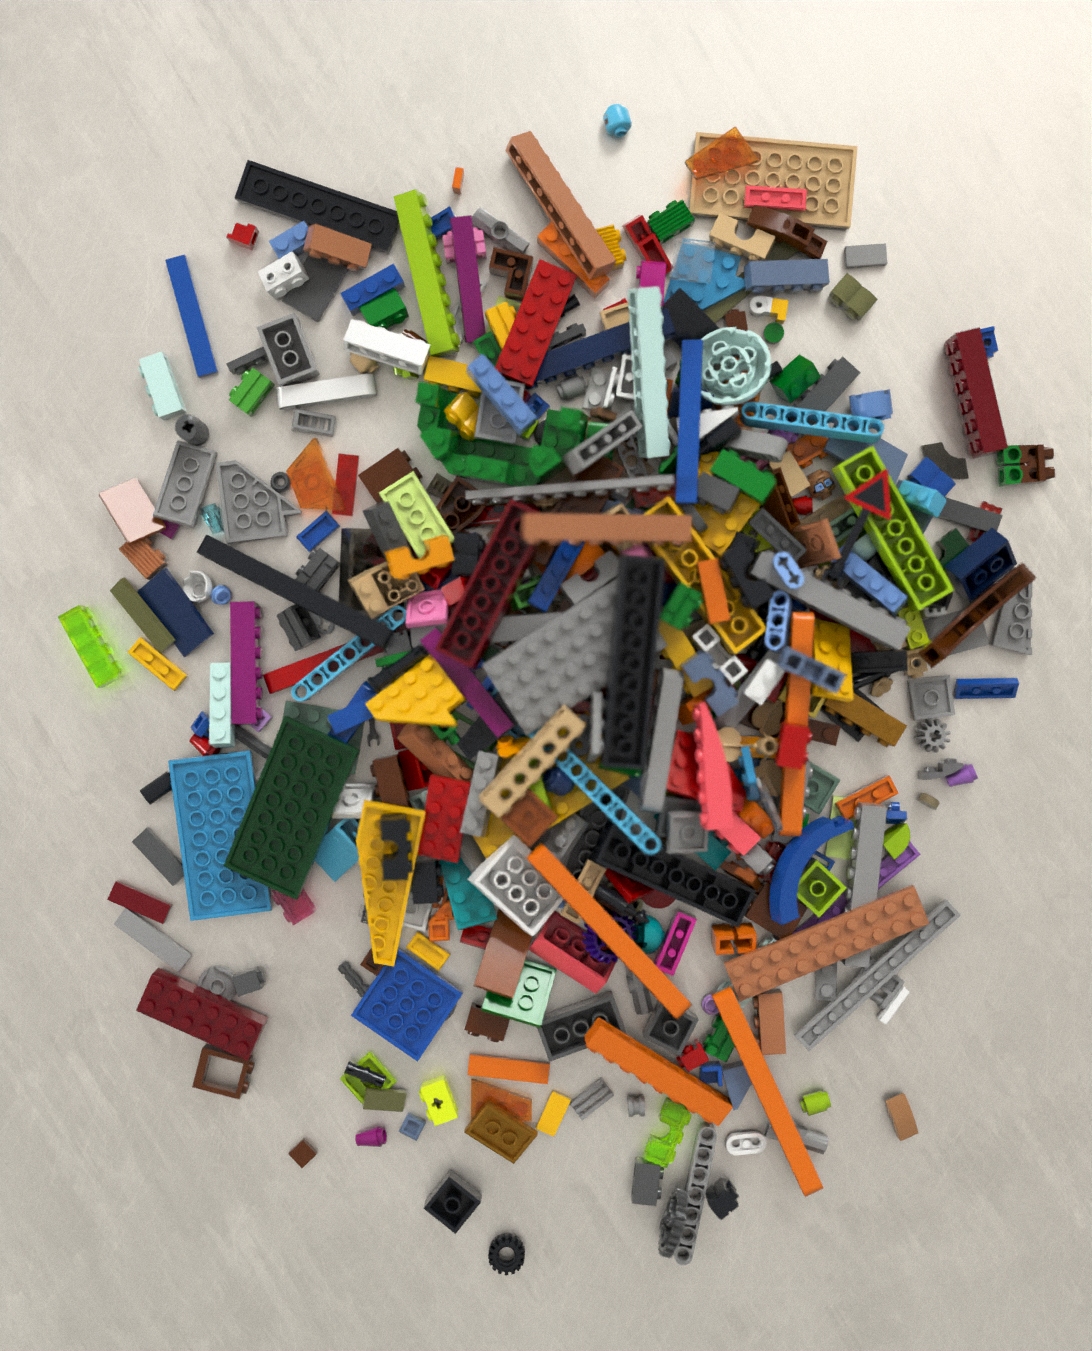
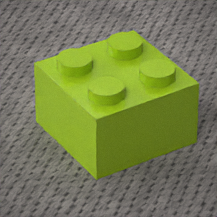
M812 858L801 874L797 898L820 918L847 887L818 860Z

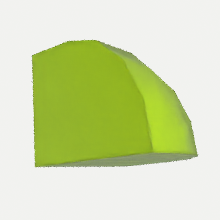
M895 824L884 831L883 847L894 860L909 844L911 837L908 824Z

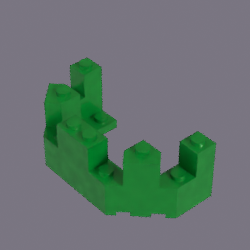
M418 383L415 403L421 405L417 427L422 433L420 437L434 458L441 461L451 475L512 487L542 485L567 467L562 457L584 442L589 417L582 410L562 406L560 411L548 409L541 446L532 445V448L480 439L466 440L460 435L457 426L447 420L444 409L459 393L449 392L435 384Z

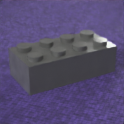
M612 991L544 1015L541 1027L537 1029L549 1062L587 1049L584 1036L598 1017L626 1034Z

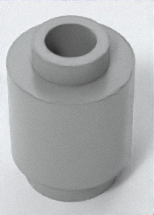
M578 374L566 378L556 385L557 392L562 401L565 399L568 401L585 393L584 388L587 387L583 376L579 377Z

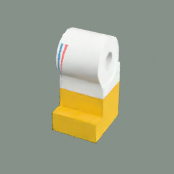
M756 296L750 302L749 312L754 317H775V323L784 324L789 300Z

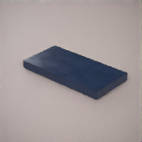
M167 568L161 570L137 591L174 637L175 641L173 643L183 657L191 654L214 635L211 628Z

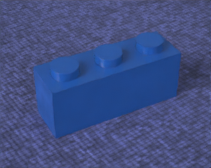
M393 263L340 294L352 316H355L361 312L359 307L394 288L398 292L405 288V284Z

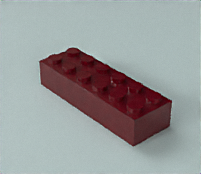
M980 327L955 333L945 341L944 350L946 356H949L951 363L949 364V372L951 376H954L955 380L953 387L955 395L959 397L958 410L964 419L963 431L969 440L967 444L968 452L970 455L972 454L973 459L996 454L1007 449L1008 445Z
M160 968L152 973L136 1011L246 1061L253 1054L269 1018L236 1002L229 1001L227 998L213 994L207 989L198 987L196 984Z

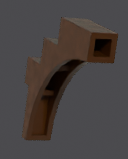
M1023 562L982 592L969 606L958 613L948 625L938 631L918 652L919 655L931 668L936 666L995 611L1036 579L1034 574Z

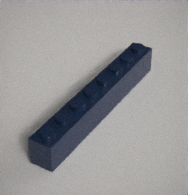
M668 308L661 310L664 342L673 339L672 335L676 334ZM630 322L546 352L532 388L525 385L524 389L531 391L538 388L540 383L550 384L557 381L559 376L569 377L575 375L578 369L589 370L596 367L595 363L600 361L608 363L615 360L614 356L632 354Z

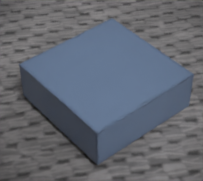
M408 1112L399 1132L417 1141L426 1121Z

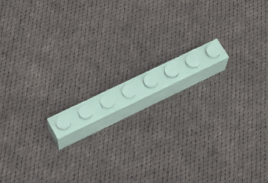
M659 287L627 289L635 415L643 426L637 431L638 457L670 456L671 443L668 439L669 420L667 418L668 400L665 389L667 380L664 373L666 360L663 355V316L660 306L662 295Z

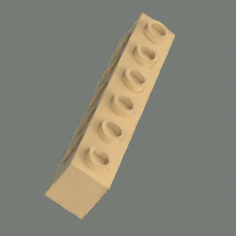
M563 705L479 795L480 801L498 817L502 814H507L512 808L513 802L525 795L528 786L539 780L543 770L550 768L554 764L558 754L564 753L568 749L569 743L574 737L578 738L583 733L586 725L567 706ZM560 728H567V731L564 735H557V732ZM546 743H552L550 750H543V746ZM531 759H538V763L536 765H528ZM517 774H524L521 781H514V777ZM503 789L510 790L507 796H500V792Z

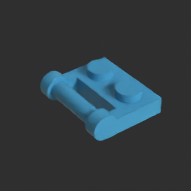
M749 746L741 747L742 756H738L740 768L744 772L742 774L744 786H747L748 790L746 792L747 799L754 801L760 796Z

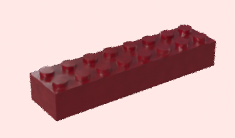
M510 499L434 649L475 670L540 545L527 544V540L521 539V513H541Z

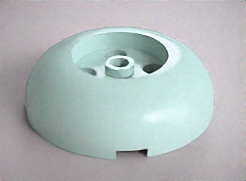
M726 327L715 330L701 339L703 340L702 389L710 391L708 393L701 391V395L706 400L718 405H737L752 399L763 389L771 372V357L767 345L757 334L750 330L744 331L736 329V327ZM717 364L720 365V366H721V369L718 370V371H715V370H714V367H715ZM725 380H728V381H729L728 384H722V383H723Z

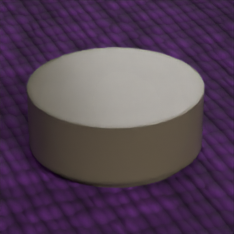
M921 793L918 799L919 802L934 810L940 804L936 798L926 793Z

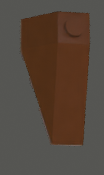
M456 476L436 506L453 536L479 517L489 501H484L483 505H472V502L466 500L465 491L478 489L459 476Z

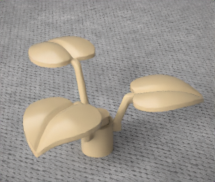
M776 700L774 704L764 702L754 709L752 724L760 728L759 733L764 737L758 739L755 744H740V733L732 727H724L717 731L726 762H733L739 759L740 748L746 746L755 748L760 755H765L760 760L761 766L754 767L758 791L774 797H778L780 794L781 770L774 763V760L766 759L770 758L771 754H774L778 748L777 742L768 735H774L780 731L781 723L779 722L783 714L781 700Z

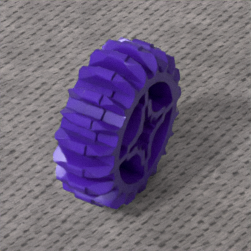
M603 908L613 920L619 922L617 924L631 939L636 938L632 934L636 931L635 927L632 926L634 922L629 916H619L609 909L607 911V909ZM584 924L587 931L582 932L583 936L586 937L582 941L586 945L585 950L590 952V956L596 958L599 962H617L618 957L611 949L600 950V947L607 945L587 924Z

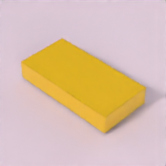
M420 931L416 932L406 946L409 951L437 971L441 969L450 956V953L433 941L429 942V938Z
M552 1090L536 1125V1129L554 1137L571 1098Z

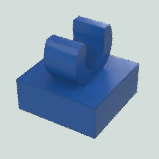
M536 393L530 397L526 404L537 416V421L550 407Z
M201 711L190 727L201 738L203 735L209 737L207 729L210 727V716Z
M891 802V805H888L885 824L904 823L907 820V811H900L899 802Z

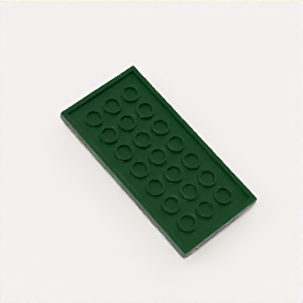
M285 716L228 853L224 867L295 900L299 899L360 749Z

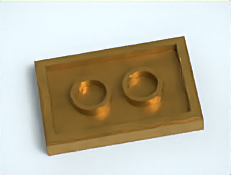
M487 1100L464 1130V1133L513 1164L538 1135V1131L490 1100Z

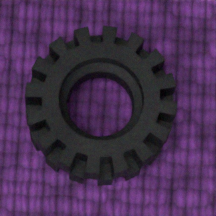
M504 1233L502 1237L498 1235L495 1237V1241L492 1240L488 1253L490 1266L492 1265V1269L494 1271L497 1269L498 1274L505 1272V1275H508V1272L515 1274L516 1269L517 1271L521 1269L525 1259V1247L516 1235L512 1237V1234L509 1233V1236H505ZM504 1247H509L515 1253L514 1258L510 1261H504L499 1257V1251Z

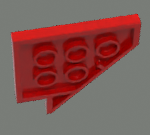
M677 730L674 735L666 791L698 801L700 784L697 782L699 763L696 762L695 752L698 750L697 741H695L693 734ZM726 762L731 786L732 811L741 813L746 792L731 766Z

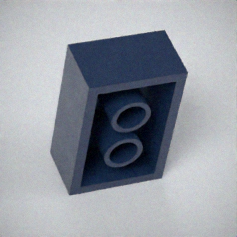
M991 528L944 567L954 590L966 600L972 602L1017 565L1008 539Z

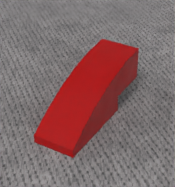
M638 215L622 225L643 261L665 262L666 274L674 269L643 215Z

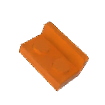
M805 435L796 440L794 444H789L786 452L790 451L799 467L801 466L804 469L813 464L812 459L818 456L822 459L829 455L822 451L827 438Z

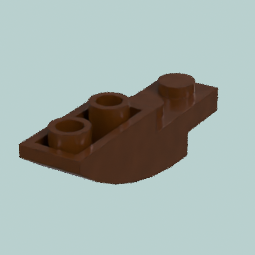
M753 206L746 223L754 229H759L775 236L777 243L780 244L784 241L812 259H821L828 242L814 233L815 228L787 214L762 206Z

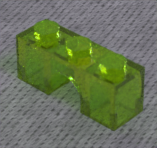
M665 1098L658 1116L661 1122L670 1126V1131L664 1137L650 1135L643 1152L644 1159L665 1168L668 1167L669 1162L672 1163L676 1156L675 1147L681 1143L684 1136L682 1130L684 1125L689 1124L692 1115L685 1105L677 1104L670 1098Z

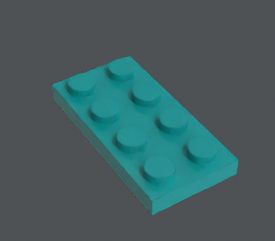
M459 858L458 863L439 859L457 930L497 920L493 902L467 880L472 873L462 858Z

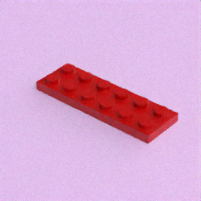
M539 259L495 366L502 376L519 383H524L532 388L576 280V274Z

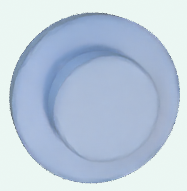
M218 585L211 591L210 597L215 604L224 605L229 602L231 592L227 586Z

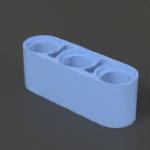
M778 590L773 593L774 597L770 598L765 637L767 647L775 653H781L785 645L787 646L792 611L790 596L785 591ZM781 597H785V604L782 606H778L777 600ZM777 618H784L782 625L774 626ZM775 638H781L779 646L773 647L772 641Z

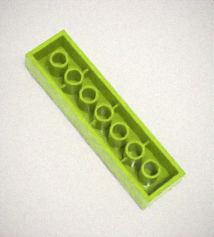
M872 445L831 470L845 495H848L886 468ZM888 473L891 519H886L870 512L863 527L898 589L908 597L907 605L911 612L919 611L954 591V588ZM850 502L859 517L862 507Z

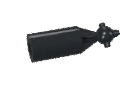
M732 417L704 437L705 440L699 448V461L701 455L713 451L717 452L742 432Z
M166 771L140 790L150 805L172 790L170 772Z
M602 883L598 885L593 895L596 902L619 916L634 917L636 925L639 923L649 924L650 921L646 917L644 909L637 912L631 903L628 904L622 895Z

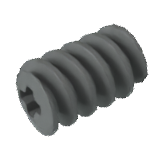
M188 414L181 416L176 421L175 431L177 435L189 444L200 446L208 440L209 429L197 417Z

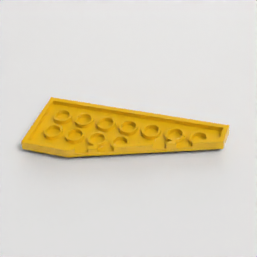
M364 800L356 844L370 929L373 960L376 964L394 966L413 873H409L408 880L383 881V854L396 852L398 846L392 841H381V814H407V820H411V833H407V839L412 841V853H408V860H412L414 871L425 811Z

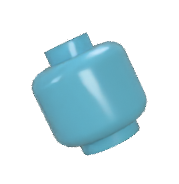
M620 104L609 106L603 115L607 133L610 135H615L616 137L625 136L632 126L628 109Z

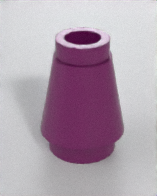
M377 1126L357 1133L355 1137L357 1146L381 1147L387 1143L385 1128Z

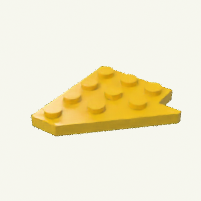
M429 654L365 704L375 719L381 722L456 727L458 724L449 712L462 703L465 698L438 662Z

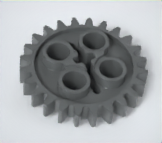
M679 1188L672 1191L659 1227V1254L667 1258H672V1255L674 1256L687 1221L686 1212L688 1208L686 1207L688 1205V1195L685 1190Z

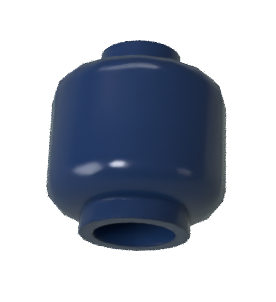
M558 766L548 769L543 776L545 790L559 797L571 793L575 783Z

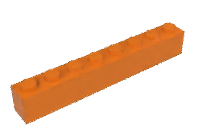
M599 1017L584 1036L586 1047L591 1052L600 1053L609 1063L614 1062L618 1064L624 1072L628 1074L631 1072L636 1075L639 1081L644 1084L649 1083L660 1094H667L673 1102L685 1105L688 1111L693 1114L698 1113L709 1124L714 1123L719 1126L733 1108L729 1097Z

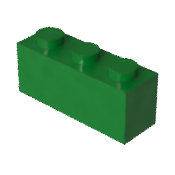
M723 449L710 468L711 475L740 488L741 493L764 506L777 486V482L774 480L775 476L768 471H764V473L756 469L757 465L749 460L746 462L742 461L736 452L732 450L727 452Z

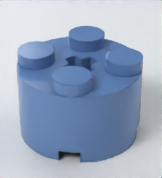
M890 389L849 396L851 415L875 417V419L884 420L890 419L891 414H893Z

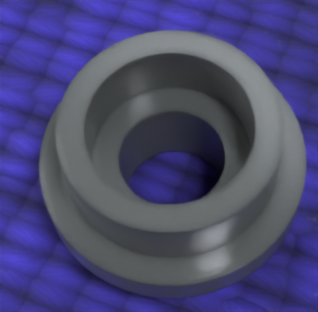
M277 472L271 477L270 483L275 491L285 492L291 486V479L286 473ZM284 479V485L279 486L278 480Z

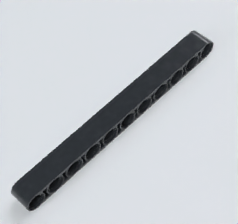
M205 535L197 550V553L384 650L395 632L391 628L209 535Z

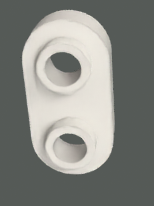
M747 1131L730 1134L726 1138L725 1145L730 1154L745 1155L762 1152L766 1148L767 1142L761 1132ZM754 1138L759 1139L758 1143L756 1144L752 1143V1140ZM734 1140L739 1141L738 1145L736 1146L732 1145V1142Z

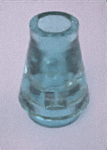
M216 503L200 508L202 512L200 515L210 528L212 534L224 530L220 509Z

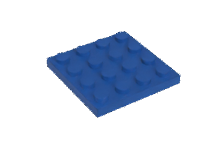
M398 948L395 965L383 966L351 1016L418 1062L463 992Z

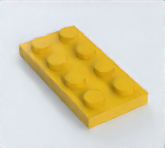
M814 619L816 625L814 626L812 658L846 674L837 694L812 682V694L849 703L853 700L849 628L841 624Z

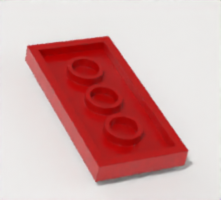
M435 774L430 775L418 855L455 863L459 862L464 834L460 831L471 782Z

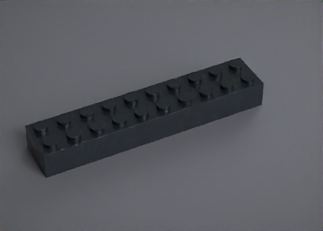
M619 554L604 710L605 726L604 732H602L604 750L603 753L600 752L599 761L603 767L645 770L665 558Z

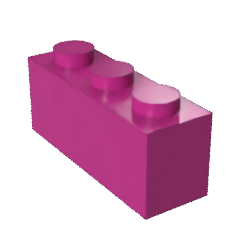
M677 908L666 931L665 939L661 943L653 962L662 972L672 976L675 974L697 921L694 915Z

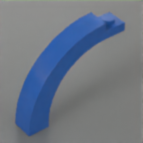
M822 816L802 829L801 836L793 837L781 854L772 876L769 895L771 920L783 925L799 918L797 890L804 867L821 845L837 835L854 829L853 821L842 816L832 819Z

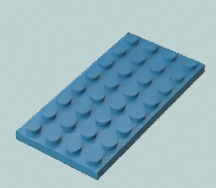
M251 750L169 760L168 764L190 921L272 911L269 887L224 867L256 787Z

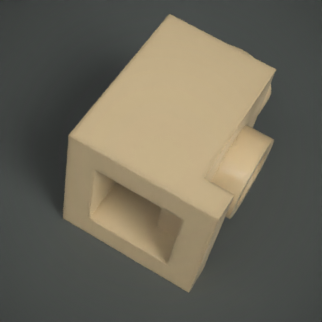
M923 647L907 650L908 671H904V675H911V678L924 676L923 672L928 671L926 661L918 653ZM915 659L918 660L919 665L917 667L913 665Z

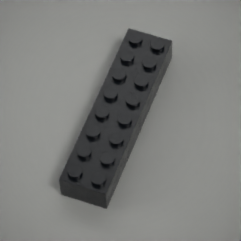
M608 820L590 856L592 860L738 928L756 890L679 853L668 854L664 846H661L660 851L656 854H647L617 824ZM647 840L646 847L648 850L653 851L656 849L657 843Z

